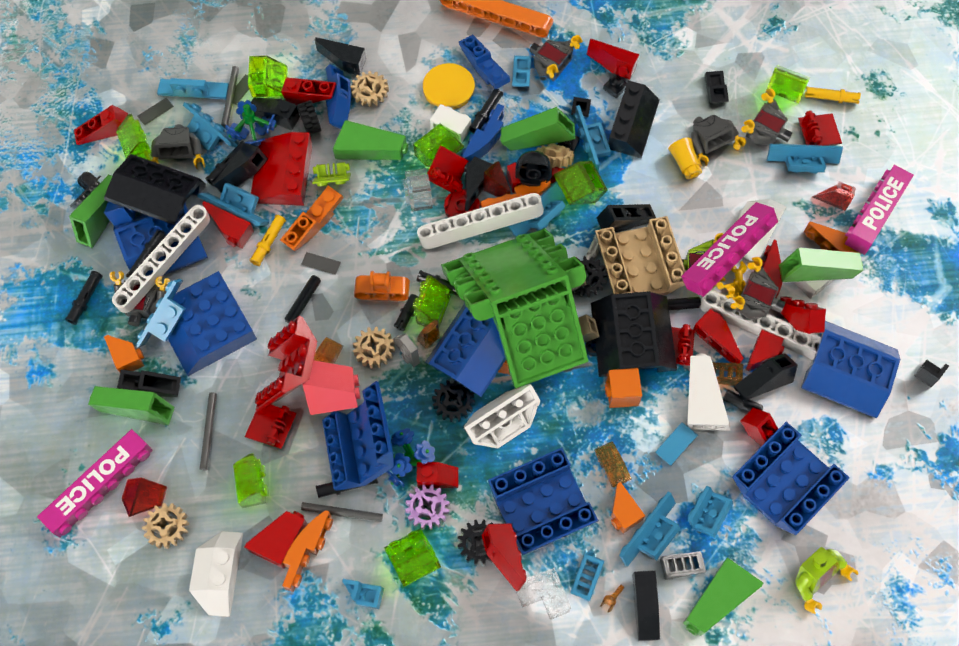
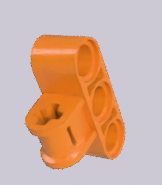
M371 271L370 276L360 275L356 277L354 297L361 300L405 301L409 298L410 280L406 277L391 276L390 271L386 273Z

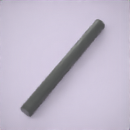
M233 66L221 123L224 128L226 125H229L239 67Z
M213 392L209 393L200 461V470L203 471L208 470L217 397V394Z
M302 502L301 510L322 513L326 510L331 515L382 522L383 514L305 502Z

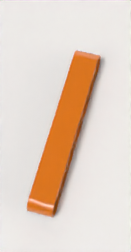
M440 0L442 5L542 38L547 37L554 22L552 17L547 14L503 0Z

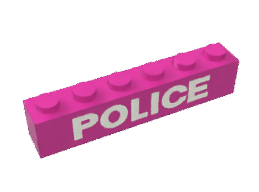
M895 164L891 170L887 169L881 178L884 181L880 180L874 189L877 193L874 191L871 193L867 200L870 204L865 203L860 211L863 215L858 214L853 222L856 226H851L845 236L848 239L845 245L863 255L867 253L914 174Z
M758 202L750 207L681 276L687 290L704 297L778 223L774 208Z
M131 429L44 509L37 518L57 537L60 538L66 535L78 520L85 518L88 511L94 505L101 503L104 496L109 491L114 490L125 476L130 475L140 462L145 461L153 450Z

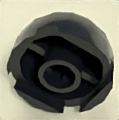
M525 152L516 162L515 177L520 179V183L527 186H540L541 182L544 181L547 183L552 177L551 161L543 152Z

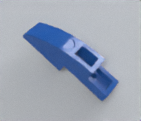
M473 34L459 41L465 56L487 85L491 84L495 89H498L510 82V76L491 58V52Z
M329 64L326 67L328 82H336L332 98L326 100L329 124L341 129L344 121H348L350 111V79L344 77L342 70Z
M497 104L495 110L492 109L490 112L489 121L483 125L482 130L476 129L474 135H470L467 148H464L461 152L462 158L469 162L472 161L474 156L481 159L494 147L500 139L501 128L504 127V122H502L504 117L503 105Z

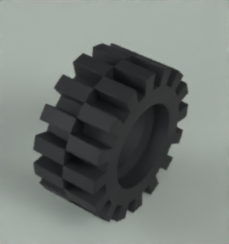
M311 100L298 104L297 107L306 132L310 133V135L320 132V123Z

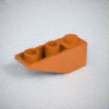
M811 221L804 230L807 237L816 242L821 250L860 253L845 245L848 237L845 236L846 233Z

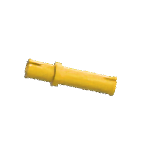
M807 86V91H805V98L838 101V103L859 104L860 101L858 99L861 98V93L847 92L845 89H840L839 91Z
M275 215L261 242L257 243L254 254L249 259L252 264L260 266L266 254L271 251V245L286 222L284 217Z

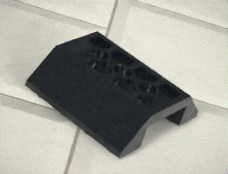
M131 154L113 173L104 200L175 225L183 216L184 203L191 194L198 196L206 187V183L198 177Z
M647 291L611 294L591 302L592 318L596 321L599 337L594 339L599 377H607L609 370L657 368V372L677 371L667 296Z

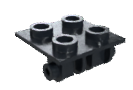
M90 172L82 173L78 177L77 182L84 191L70 207L74 204L78 206L87 197L85 193L87 191L91 193L100 184L98 179L101 176L96 178Z

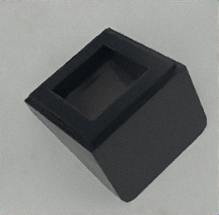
M574 97L571 115L575 113L576 106L580 105L583 116L589 117L591 99Z

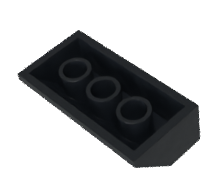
M628 80L609 137L608 144L610 150L642 158L660 101L646 85Z

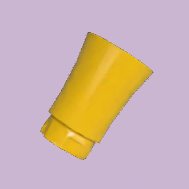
M682 138L669 146L668 150L675 158L686 179L696 178L702 173L701 164L697 158L691 138Z

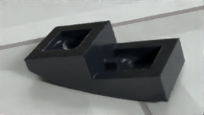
M723 71L706 72L705 82L710 103L729 102Z

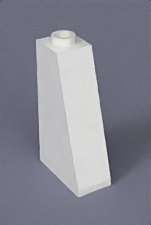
M703 353L690 356L689 428L691 430L730 431V423L711 356Z

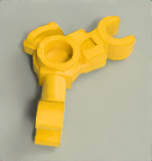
M743 261L740 262L738 269L736 266L731 269L735 274L733 282L723 286L728 290V295H726L728 299L741 296L746 285L743 280V274L746 272L747 266Z

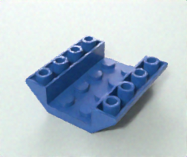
M184 203L183 216L179 219V221L189 211L186 203ZM140 214L135 216L133 221L114 226L113 231L129 271L144 250L145 243L150 241L156 230L160 229L168 235L176 224L173 225L154 217ZM186 228L183 233L189 232L191 228ZM199 236L196 237L164 275L208 258ZM173 242L171 247H176L179 242ZM161 256L158 261L165 260L166 256ZM153 270L147 271L145 276L151 275Z
M464 303L425 363L482 397L506 360L499 332L493 318L484 321L476 320Z
M825 321V330L818 334L821 338L812 366L806 371L801 388L877 418L891 394L901 360L898 349Z
M377 381L362 391L364 402L358 408H355L348 414L334 411L322 420L333 488L336 491L366 486L394 467L393 449L380 385Z
M786 421L732 478L743 497L770 522L791 534L797 535L850 477L835 464L830 468L798 441L802 435Z
M562 447L488 480L494 500L505 524L511 523L513 532L517 535L516 543L522 556L599 521L590 502L586 503L570 471L571 464Z

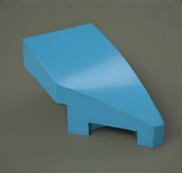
M343 579L342 583L346 586L352 600L357 605L380 609L384 591L382 586Z

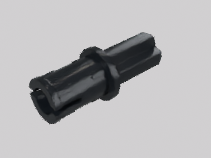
M411 294L404 307L400 309L401 313L394 323L395 328L398 329L402 322L400 330L405 331L411 317H414V311L420 302V298L417 295Z
M729 389L724 395L723 401L739 407V410L744 409L748 412L752 408L763 410L761 404L750 399L745 400L741 395Z

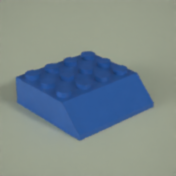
M219 271L177 292L172 299L186 308L168 340L187 376L257 340Z

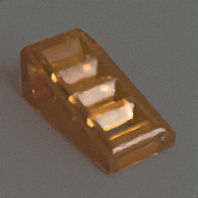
M436 319L422 329L417 337V341L425 349L429 348L440 338L439 325Z
M712 362L715 373L716 369L719 370L718 384L735 386L743 380V364ZM724 370L728 371L727 377H724ZM732 372H736V377H732Z

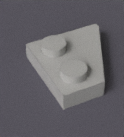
M406 334L397 335L393 338L394 343L402 352L403 360L407 364L410 363L413 367L420 364L418 348Z

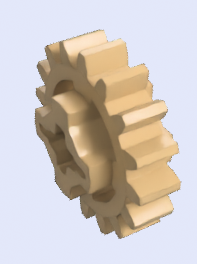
M369 71L368 74L362 72L361 77L356 75V80H352L351 92L352 97L356 99L357 103L361 101L362 106L368 103V106L371 107L372 103L377 106L378 101L384 102L383 97H388L389 87L387 79H384V75L378 76V72L372 74Z
M551 143L547 146L541 145V148L537 147V150H535L543 152L548 156L552 168L568 167L574 161L573 151L565 146Z
M368 327V332L365 333L361 330V337H355L357 342L353 343V348H355L353 353L354 356H357L358 362L362 361L364 367L369 364L372 369L374 364H377L378 368H381L380 363L383 362L387 365V358H393L391 353L395 352V347L393 346L395 345L394 339H391L390 333L386 334L384 328L378 331V327H375L374 331H371L370 327ZM372 343L376 346V352L372 349Z
M166 503L162 504V508L154 506L155 512L148 511L150 517L143 519L147 523V525L142 527L144 531H147L144 537L149 539L148 542L151 545L156 543L155 546L159 549L162 545L169 549L171 543L177 546L178 539L184 540L181 535L188 533L184 528L189 525V522L184 520L188 517L187 514L182 513L183 510L180 507L176 508L173 503L169 507ZM170 513L176 515L178 519L172 518ZM154 532L160 533L161 538H157Z

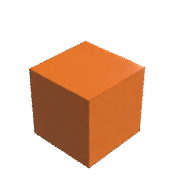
M638 368L608 371L605 393L606 397H608L609 408L639 406L642 390Z

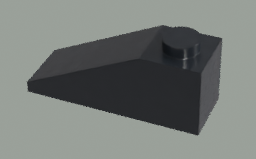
M315 38L316 48L319 53L343 71L350 74H361L366 61L365 48Z
M256 97L251 101V104H254L257 108L256 112H254L256 117L271 119L272 115L275 114L276 125L291 131L300 118L297 105L288 101Z
M475 156L471 162H467L464 168V172H466V211L471 208L492 178L494 164Z
M650 204L607 205L596 218L601 229L613 227L615 233L648 224L649 219H654L656 216Z

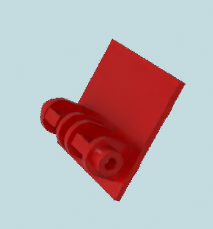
M810 110L805 113L804 117L798 118L806 145L829 146L842 144L833 113L815 115Z
M440 145L425 179L452 193L455 190H461L463 183L460 179L469 161Z
M684 324L682 328L671 327L676 364L690 366V356H693L695 330H692L688 324Z
M269 405L261 411L255 412L245 437L282 449L297 413L290 411V408L284 405L282 408Z

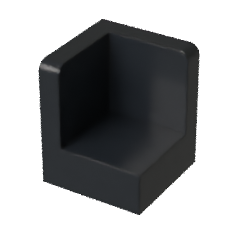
M926 360L914 376L929 387H932L940 380L949 365L945 364L940 369L929 360Z

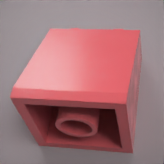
M313 361L310 379L303 384L310 415L358 408L357 399H361L359 387L356 386H359L358 374L354 375L353 367Z

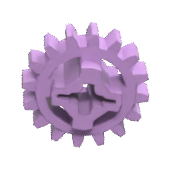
M423 485L422 490L416 487V494L409 493L411 500H406L405 502L409 506L405 509L406 513L410 514L408 520H414L413 524L415 527L421 524L422 530L426 526H429V529L432 530L434 524L440 527L439 521L445 522L446 517L444 514H449V509L445 508L450 506L449 501H444L447 498L446 493L440 495L441 488L435 491L433 485L429 489H426V486ZM418 500L419 505L414 510L415 502ZM423 501L428 506H431V512L426 508L424 509ZM441 505L440 513L437 515L436 509ZM425 517L429 518L430 520H423L421 518Z

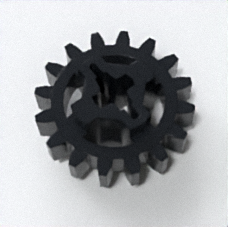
M584 256L583 261L580 262L584 265L585 272L587 271L589 274L588 283L584 287L573 290V293L575 294L579 291L580 297L587 293L589 298L592 292L598 295L597 289L603 291L601 284H607V280L604 279L607 277V272H603L605 265L600 266V260L594 262V257L591 256L590 260H587L586 256Z
M447 380V385L444 386L440 383V390H434L437 396H432V401L435 402L433 409H437V416L443 414V420L449 417L450 422H453L454 418H457L458 422H460L461 416L468 418L467 411L473 412L471 406L475 405V400H473L474 392H470L461 383L458 384L456 380L453 383ZM444 395L445 400L441 404V397ZM465 397H466V398H467V402H466V405L463 406V403H462V402L465 400Z
M477 519L474 520L473 526L468 522V529L462 528L461 533L463 536H458V541L462 542L458 544V549H463L460 553L461 556L467 555L466 561L469 563L471 560H474L475 566H477L478 561H481L483 566H485L486 560L492 563L487 554L478 556L479 553L485 552L484 545L480 544L476 547V540L480 541L482 539V534L487 526L484 519L481 524H478ZM466 540L472 544L470 550L466 546Z

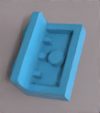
M706 486L704 491L699 494L695 508H692L689 512L688 521L693 529L715 538L733 505V501L714 493L711 487Z

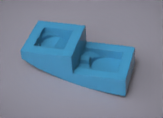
M514 56L512 87L529 88L531 56Z
M682 422L655 453L672 466L698 435Z

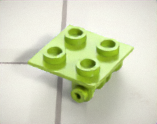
M329 163L327 164L328 174L326 164H317L316 167H313V173L317 174V176L314 177L312 184H317V186H327L330 182H335L336 185L346 184V181H349L351 173H347V171H350L349 163H336L337 173L335 163H333V174L330 172Z

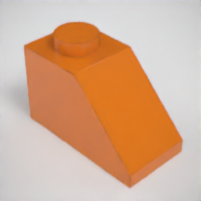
M109 335L104 336L116 369L119 372L121 369L135 371L144 367L142 359L145 357L140 348L137 349L131 342Z
M620 482L615 489L611 523L617 531L620 530L624 534L643 521L645 514Z

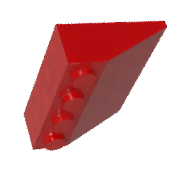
M289 132L265 138L266 140L261 141V145L258 147L268 159L260 170L254 174L251 194L259 197L257 204L304 206L313 145L310 133Z

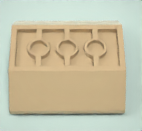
M668 216L649 219L647 227L615 233L613 227L595 230L613 294L651 291L661 295H668L685 285L681 276L686 271Z

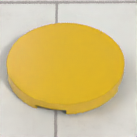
M446 63L432 68L423 80L425 98L430 104L438 107L442 104L451 107L453 110L461 108L468 103L475 91V82L472 74L458 64Z

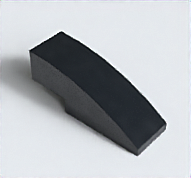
M121 369L117 388L154 392L160 397H178L181 377L143 370L140 373Z
M656 571L634 572L632 578L638 641L660 640Z

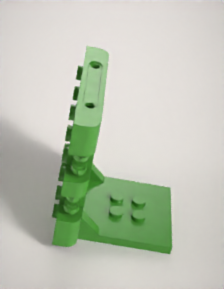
M545 228L527 235H518L515 239L475 253H466L461 258L441 264L443 274L449 283L455 287L459 297L465 301V305L473 317L478 321L493 318L499 332L515 389L589 362L571 290L585 282V268L575 256L568 258L566 248L562 244L555 245L553 235Z

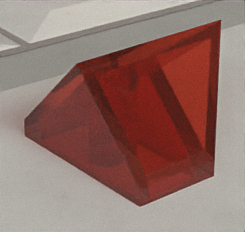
M499 161L495 162L484 172V191L496 197H502L505 194L511 193Z
M838 181L836 185L812 196V198L846 211L855 196L856 188Z
M142 477L128 479L122 496L128 516L131 517L153 509L154 506L162 507L167 486Z

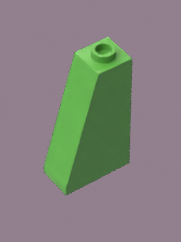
M554 107L502 127L500 140L510 151L575 139V124L560 109Z
M345 120L333 147L335 159L401 160L403 154L407 153L409 144L406 142L405 135Z
M108 174L69 216L76 242L93 248L110 222L104 214L108 201L104 200V196L112 175Z
M798 248L779 264L782 282L853 279L863 271V262L860 253Z
M99 386L94 387L88 405L99 412L162 425H169L175 408L154 392Z
M727 557L683 624L687 626L686 629L693 635L697 636L698 634L702 636L762 587L764 583Z

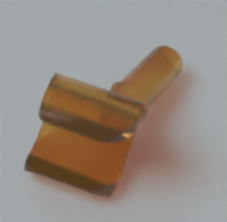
M620 585L612 595H606L600 607L603 604H608L610 607L607 612H611L624 586Z

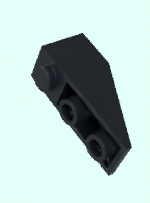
M244 143L214 181L213 185L220 193H222L225 183H230L237 187L256 174L268 158L259 147Z
M786 353L770 358L734 386V389L745 400L754 398L793 383L798 365Z

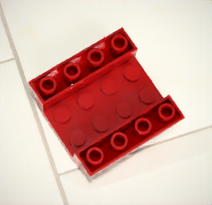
M298 316L293 321H290L286 327L284 326L280 332H277L269 340L268 349L270 351L268 356L281 360L278 367L280 375L274 382H271L270 385L257 393L255 398V404H257L256 411H261L277 402L310 379L318 341L302 316Z

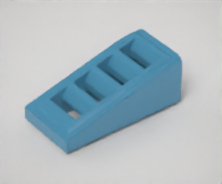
M584 553L570 593L590 601L604 560ZM586 561L597 564V568L586 565ZM583 569L594 572V577L583 573ZM580 577L591 580V585L580 581ZM577 585L589 589L588 593L576 589Z

